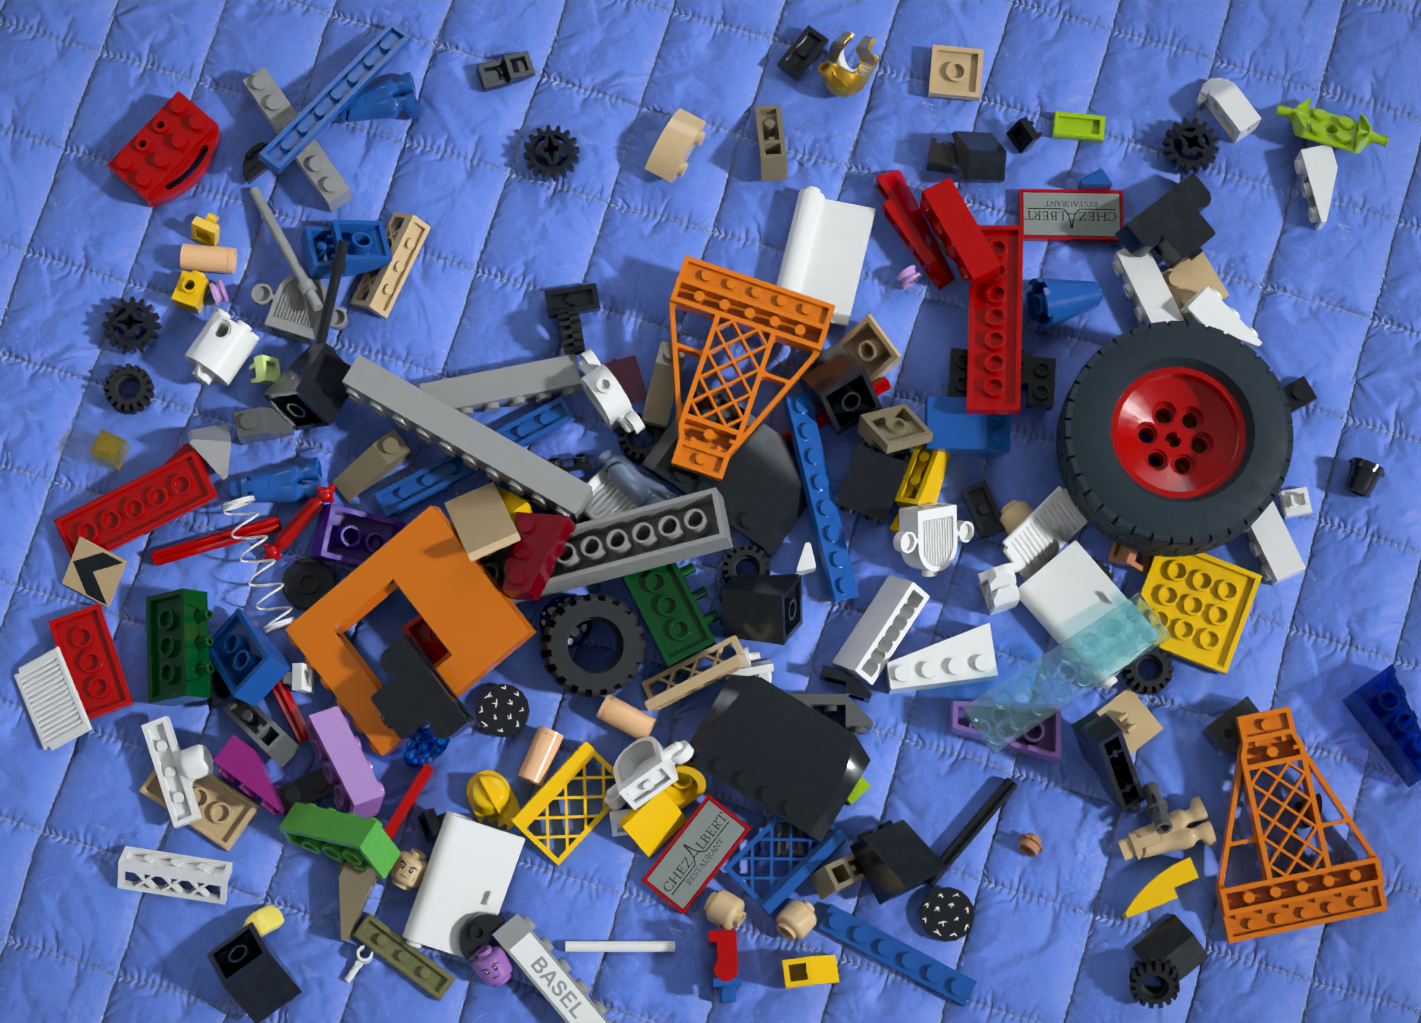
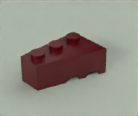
M516 512L514 525L521 540L510 545L502 590L511 599L538 601L553 573L552 568L556 560L564 552V545L577 526L569 516Z

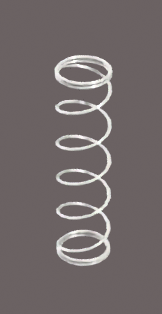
M250 495L227 502L221 508H223L224 514L231 516L256 514L237 526L232 531L231 537L235 539L264 538L245 550L240 555L239 560L244 563L272 562L253 574L248 579V585L253 587L281 585L261 598L255 606L256 609L265 611L289 609L263 627L264 632L267 633L289 626L296 618L291 617L275 622L292 611V607H258V604L280 590L284 583H250L252 578L276 562L275 559L242 560V556L268 538L266 535L236 537L233 535L237 529L260 514V512H226L254 502V496Z

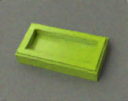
M1054 111L1051 138L1103 143L1106 116Z

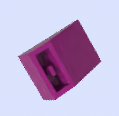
M233 735L213 760L219 765L216 771L231 783L238 780L240 784L237 787L252 799L259 796L262 799L259 803L276 816L280 812L283 816H286L287 813L263 758L254 749Z

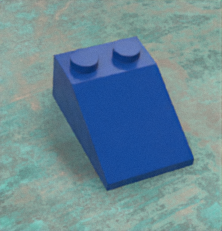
M928 396L925 398V425L931 430L933 437L932 442L924 444V449L992 459L1010 453L1011 415L967 414V397Z
M237 608L212 636L214 643L209 647V657L233 697L254 707L291 669L277 647L240 608Z

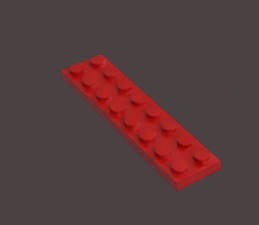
M978 225L999 260L1001 269L998 275L974 287L970 286L966 411L967 414L1020 415L1024 229L1023 225Z

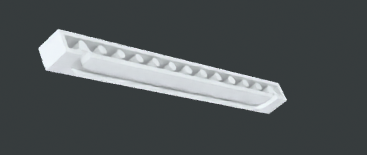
M1126 248L1117 251L1113 258L1112 267L1117 276L1121 275L1125 283L1123 285L1124 292L1128 299L1132 298L1136 306L1134 308L1135 315L1139 322H1144V324L1148 325L1162 321L1167 323L1169 321H1184L1151 252L1143 257H1135ZM1272 501L1261 516L1243 533H1247L1251 541L1249 542V548L1255 557L1258 556L1263 565L1260 567L1263 577L1266 581L1270 580L1273 586L1302 573L1306 567Z

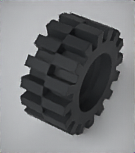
M578 307L557 310L564 355H580L585 351V344Z
M126 364V367L119 365L116 371L112 369L110 371L111 376H106L105 378L106 385H103L105 397L111 406L118 412L122 411L123 414L127 415L128 412L134 415L137 414V410L141 412L146 410L144 406L146 404L149 406L152 403L150 398H154L153 390L155 389L147 372L138 365L133 367L131 364ZM127 380L136 381L139 385L137 395L132 398H124L119 393L121 384Z
M637 413L640 419H642L641 413ZM644 424L646 430L652 434L653 440L649 446L641 448L632 441L634 431L626 432L621 427L618 438L620 449L624 452V456L631 458L633 462L639 461V464H642L665 432L664 428Z
M744 544L743 547L736 546L733 551L730 550L727 557L723 561L722 576L725 584L731 577H739L736 573V566L744 560L755 564L757 568L755 576L770 575L771 569L768 556L766 557L765 552L762 549L758 550L757 546L754 545L753 547H748V544Z
M1151 645L1124 668L1122 674L1123 678L1125 677L1127 680L1125 683L1127 686L1130 685L1134 692L1139 691L1141 695H1153L1168 685L1172 678L1174 666H1171L1173 662L1171 657L1168 658V653L1165 650L1161 651V647L1157 645L1152 647ZM1150 660L1156 664L1158 674L1154 679L1147 680L1139 675L1138 665L1141 661Z
M1155 954L1150 955V960L1143 956L1141 957V963L1136 960L1134 967L1131 966L1129 983L1133 999L1135 1001L1140 999V1005L1145 1006L1147 1002L1149 1008L1154 1009V1004H1158V1008H1163V1002L1167 1006L1172 1003L1171 998L1176 1000L1177 992L1179 993L1180 991L1178 968L1176 965L1173 966V961L1170 959L1165 962V956L1160 955L1159 960L1155 958ZM1150 976H1159L1164 978L1165 983L1159 987H1149L1144 984V980Z

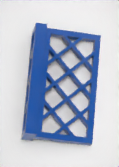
M776 816L723 869L769 916L847 839V836L841 830H838L832 824L829 829L830 832L820 842L808 835V838H792L793 825L789 823V838H773V827L778 822L789 823ZM770 831V838H762ZM757 842H770V857H754V845ZM773 842H789V857H773ZM792 842H808V854L804 858H792ZM812 842H819V843L812 849ZM751 849V857H743ZM738 861H751L750 876H738L731 868ZM754 861H770V877L754 876ZM773 861H789V873L785 877H773ZM792 861H800V862L792 869ZM743 880H750V887ZM754 880H770V892L763 899L753 891ZM773 880H781V881L773 888Z

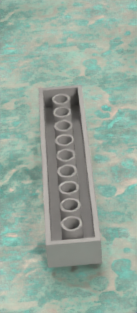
M361 355L357 356L342 381L346 389L345 392L349 394L348 398L356 404L362 406L363 403H366L372 408L371 411L383 419L386 416L392 418L397 427L406 432L409 429L415 431L420 440L429 445L432 442L438 444L441 447L440 450L452 458L455 455L461 457L464 460L463 464L475 471L478 468L482 469L487 473V478L497 484L503 481L510 486V491L520 497L526 494L533 499V504L543 510L550 508L556 512V515L569 516L573 522L578 523L593 498L592 486Z
M714 487L575 524L577 527L567 539L564 545V552L556 560L552 568L553 573L540 598L732 548L733 544L722 495ZM510 545L499 549L488 558L484 556L479 558L502 588ZM511 599L514 604L528 601Z

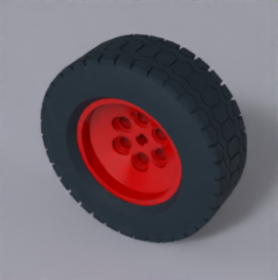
M1162 321L1148 325L1145 324L1126 331L1100 348L1082 367L1063 403L1056 431V453L1061 478L1071 500L1088 522L1090 521L1091 525L1100 533L1107 535V538L1119 545L1122 544L1124 547L1136 552L1141 551L1143 554L1160 555L1162 557H1183L1201 554L1232 541L1247 530L1272 503L1282 487L1290 466L1294 442L1293 420L1290 406H1288L1289 402L1283 388H1280L1281 384L1273 371H1270V367L1261 356H1256L1257 353L1247 344H1242L1241 340L1229 333L1224 334L1223 330L1212 326L1206 327L1205 324L1190 321L1188 323L1186 321H1169L1168 323ZM1155 414H1164L1168 422H1158ZM1182 419H1190L1194 424V428H1186L1182 424ZM1138 434H1148L1151 438V442H1142L1139 439ZM1165 439H1173L1172 443L1177 445V447H1170V443L1165 441ZM1191 444H1200L1203 447V453H1196L1192 449ZM1154 457L1158 459L1160 467L1154 468L1150 466L1148 458ZM1177 462L1183 463L1186 466L1187 472H1178L1174 464Z

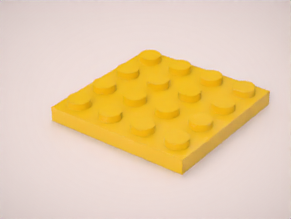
M1205 553L1183 557L1154 556L1135 606L1139 613L1160 635V638L1152 644V647L1157 645L1161 647V651L1165 650L1171 655L1226 675L1262 575Z

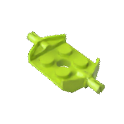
M1311 98L1297 105V108L1278 104L1275 115L1290 118V123H1292L1294 135L1357 154L1367 145L1370 146V143L1384 147L1387 145L1389 136L1372 131L1370 123L1362 113L1358 121L1352 120L1347 116L1331 114L1323 109L1309 107Z

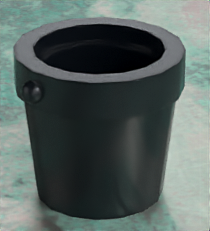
M1352 457L1348 461L1350 463V470L1344 489L1357 496L1369 498L1378 480L1385 476V469L1371 461Z

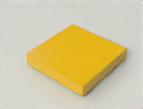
M663 790L636 810L632 809L618 823L644 854L650 858L688 819Z

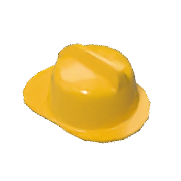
M688 762L675 764L678 780L664 789L680 810L701 796L706 788L704 776L697 770L696 765Z
M484 770L476 773L467 784L466 796L479 822H483L484 816L488 817L489 823H492L497 818L499 820L498 827L506 824L507 830L511 829L514 825L510 820L520 810V807L508 782L501 774L495 771Z

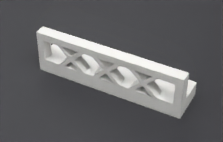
M125 846L118 861L117 888L225 905L233 862ZM125 872L135 873L140 880L137 882L125 880ZM155 876L162 877L167 884L164 886L156 885L151 878ZM182 880L189 881L194 888L191 890L183 889L178 883ZM208 885L221 886L220 894L210 893L205 887Z

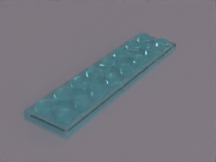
M1139 592L963 707L962 711L994 755L1170 639L1171 635Z

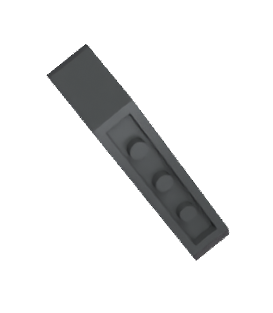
M790 694L813 709H823L824 713H838L840 709H844V728L850 730L855 735L867 734V730H871L873 727V721L846 694Z

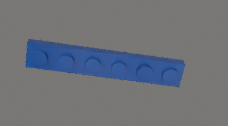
M830 904L818 927L819 930L963 1007L977 981L833 904Z

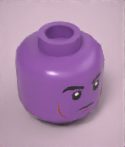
M484 945L476 951L472 967L484 985L498 987L511 978L510 973L512 972L513 964L501 946Z

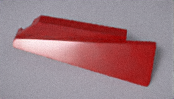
M894 170L877 176L875 186L886 200L882 204L881 212L939 291L954 281L955 277L900 170Z

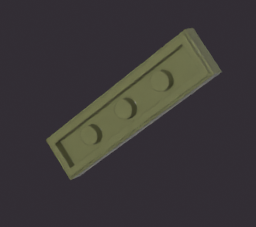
M368 913L352 934L439 1001H441L456 981L455 977L418 949L406 944L405 939L370 913Z

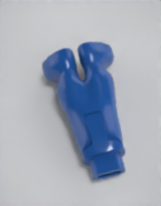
M404 73L398 81L386 80L362 90L333 121L342 120L344 123L347 121L390 119L397 117L400 111H405L413 120L420 119V110L415 96L416 88L412 73ZM399 94H403V95H404V96L395 98L396 95H399Z
M319 457L311 458L303 467L292 464L267 472L247 475V478L245 475L241 476V480L230 481L231 501L253 495L255 501L252 503H299L305 497L309 500L317 497L318 491L316 488L318 486L322 487L320 483L322 480L321 461ZM301 480H311V482L299 484Z

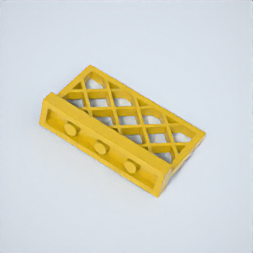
M584 741L516 813L510 822L559 866L611 810L605 803V779L615 778L613 767L587 741ZM592 757L601 764V776H586V764ZM582 769V777H575ZM605 769L613 776H605ZM586 779H601L602 795L586 796ZM571 780H582L583 796H567V784ZM562 790L564 791V796L556 797ZM602 798V810L598 815H587V799ZM564 799V816H549V803L552 800ZM567 799H583V815L568 816ZM545 809V816L537 817ZM569 818H583L584 830L579 835H568ZM587 818H594L587 826ZM545 819L546 836H534L527 827L534 820ZM549 819H564L565 835L549 836ZM565 838V850L558 858L550 851L549 839ZM569 838H575V840L569 845ZM538 839H546V846Z

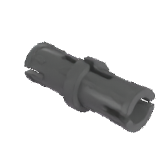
M1149 782L1142 787L1147 802L1146 810L1148 815L1152 817L1156 832L1166 834L1173 828L1167 812L1168 804L1162 798L1159 785L1156 782ZM1155 803L1158 805L1159 813L1156 810Z

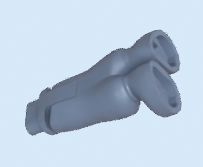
M609 449L601 453L597 459L604 465L603 470L637 507L679 497L675 493L670 492L662 482L646 475L622 454L617 455Z

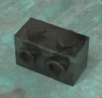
M1246 696L1203 729L1201 733L1220 757L1226 753L1231 757L1237 753L1238 745L1241 744L1235 717L1260 711L1249 697Z

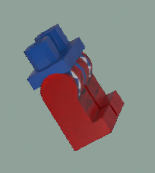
M736 929L708 931V944H716L717 962L713 970L715 978L712 979V988H718L719 1003L736 1002L735 987L741 986V977H736L738 974Z

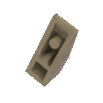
M755 106L761 182L787 180V153L781 106Z
M661 341L641 420L644 424L667 429L675 395L671 343ZM678 351L679 378L681 379L686 354Z
M393 429L372 444L332 482L349 503L412 458V453L397 431Z
M853 853L825 865L809 875L821 900L866 879Z
M344 859L337 871L341 873L339 876L341 940L349 943L379 877H376L374 870L367 868L363 872L355 869V864Z

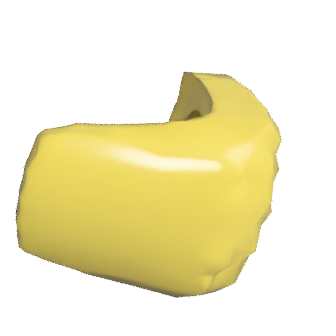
M268 905L248 916L244 921L243 928L253 922L264 936L279 928L284 923V918L277 907Z

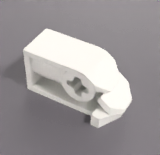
M1211 78L1202 84L1196 101L1197 105L1205 104L1234 143L1257 128L1262 118L1233 82L1223 78Z
M1017 561L1003 564L978 574L979 585L990 616L1015 608L1020 601V594L1014 574L1019 572Z

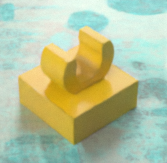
M208 213L205 219L196 216L191 223V239L204 245L217 246L219 243L220 226L216 222L219 217L212 213Z

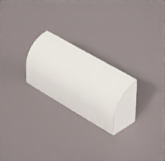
M889 575L832 663L850 676L873 685L930 596L914 582Z

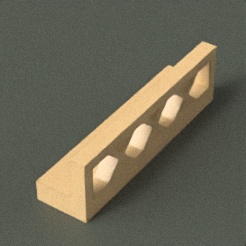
M394 212L385 230L389 246L392 244L390 248L392 261L381 267L376 276L374 274L377 269L364 273L350 304L355 307L369 309L380 318L387 319L431 227L414 214ZM403 221L401 227L396 231L399 222ZM370 290L366 300H362L365 293Z
M733 635L641 682L649 698L644 701L648 712H657L750 665L737 636ZM732 644L737 655L727 660L720 659L724 647ZM707 657L714 660L711 668L704 672L697 670L701 659ZM694 663L693 668L687 667ZM679 670L690 671L691 674L688 680L680 684L674 682ZM671 675L669 680L665 679V677ZM658 681L667 683L666 691L655 696L651 685Z

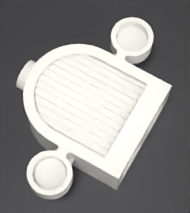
M590 348L581 353L582 360L579 362V367L585 374V376L580 378L582 391L609 429L614 431L622 426L626 432L634 431L635 434L646 429L638 414L632 409L626 393L610 370L604 364H600Z
M936 502L899 509L900 531L896 533L893 545L896 551L901 552L908 566L921 569L922 576L933 577L937 576L939 571L946 569L951 564L957 551V541L969 542L972 540L974 526L969 521H957L956 504Z
M651 736L634 741L623 750L614 764L613 773L616 784L607 790L605 803L614 811L622 808L626 802L636 810L678 780L675 764L687 762L692 757L694 749L685 740L674 742L666 749Z

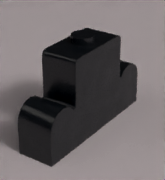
M1192 173L1125 224L1115 236L1128 252L1135 257L1146 256L1154 248L1171 269L1188 257L1192 261L1203 252L1201 247L1215 235L1214 229L1200 214L1211 202L1210 192L1195 173Z
M402 635L385 649L380 658L381 666L387 673L395 674V677L371 696V700L382 714L380 716L382 722L389 729L393 728L400 739H411L428 725L431 733L436 738H455L476 722L411 635Z
M1093 711L1073 723L1071 726L1084 759L1101 777L1100 781L1104 790L1118 808L1125 812L1144 800L1145 795L1122 730L1106 713L1099 716L1096 711Z

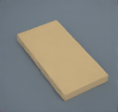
M494 482L444 503L470 561L477 560L521 540Z
M154 768L139 791L168 810ZM210 774L195 780L192 784L202 819L189 825L229 852L260 806L215 775Z

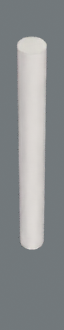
M565 941V952H675V941Z

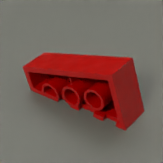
M949 177L922 191L920 210L945 246L951 260H954L957 264L962 280L964 282L968 281L970 286L974 287L998 275L1001 264L952 179Z

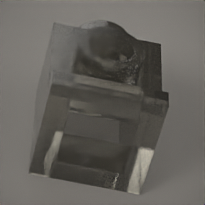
M932 137L926 170L956 175L960 163L955 144L952 142L936 143L937 138Z

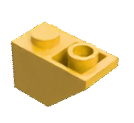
M836 955L810 956L782 960L781 962L785 990L839 983Z

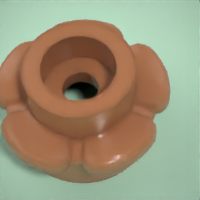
M1033 833L1020 835L1017 848L1023 854L1029 857H1036L1038 852L1043 851L1042 841L1037 835Z

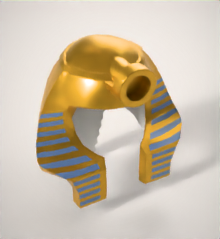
M844 31L832 42L829 50V61L821 63L818 67V72L823 76L824 84L831 93L845 98L859 93L864 88L881 58L879 53L874 55L871 53V48L876 42L874 37L864 36L857 45L855 51L860 61L856 69L849 68L844 57V48L854 37V34Z

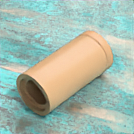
M182 244L180 253L181 270L235 273L237 265L236 248Z
M611 694L606 696L596 715L598 719L637 740L649 736L656 722L655 718Z
M539 726L517 776L542 787L564 736L549 728Z

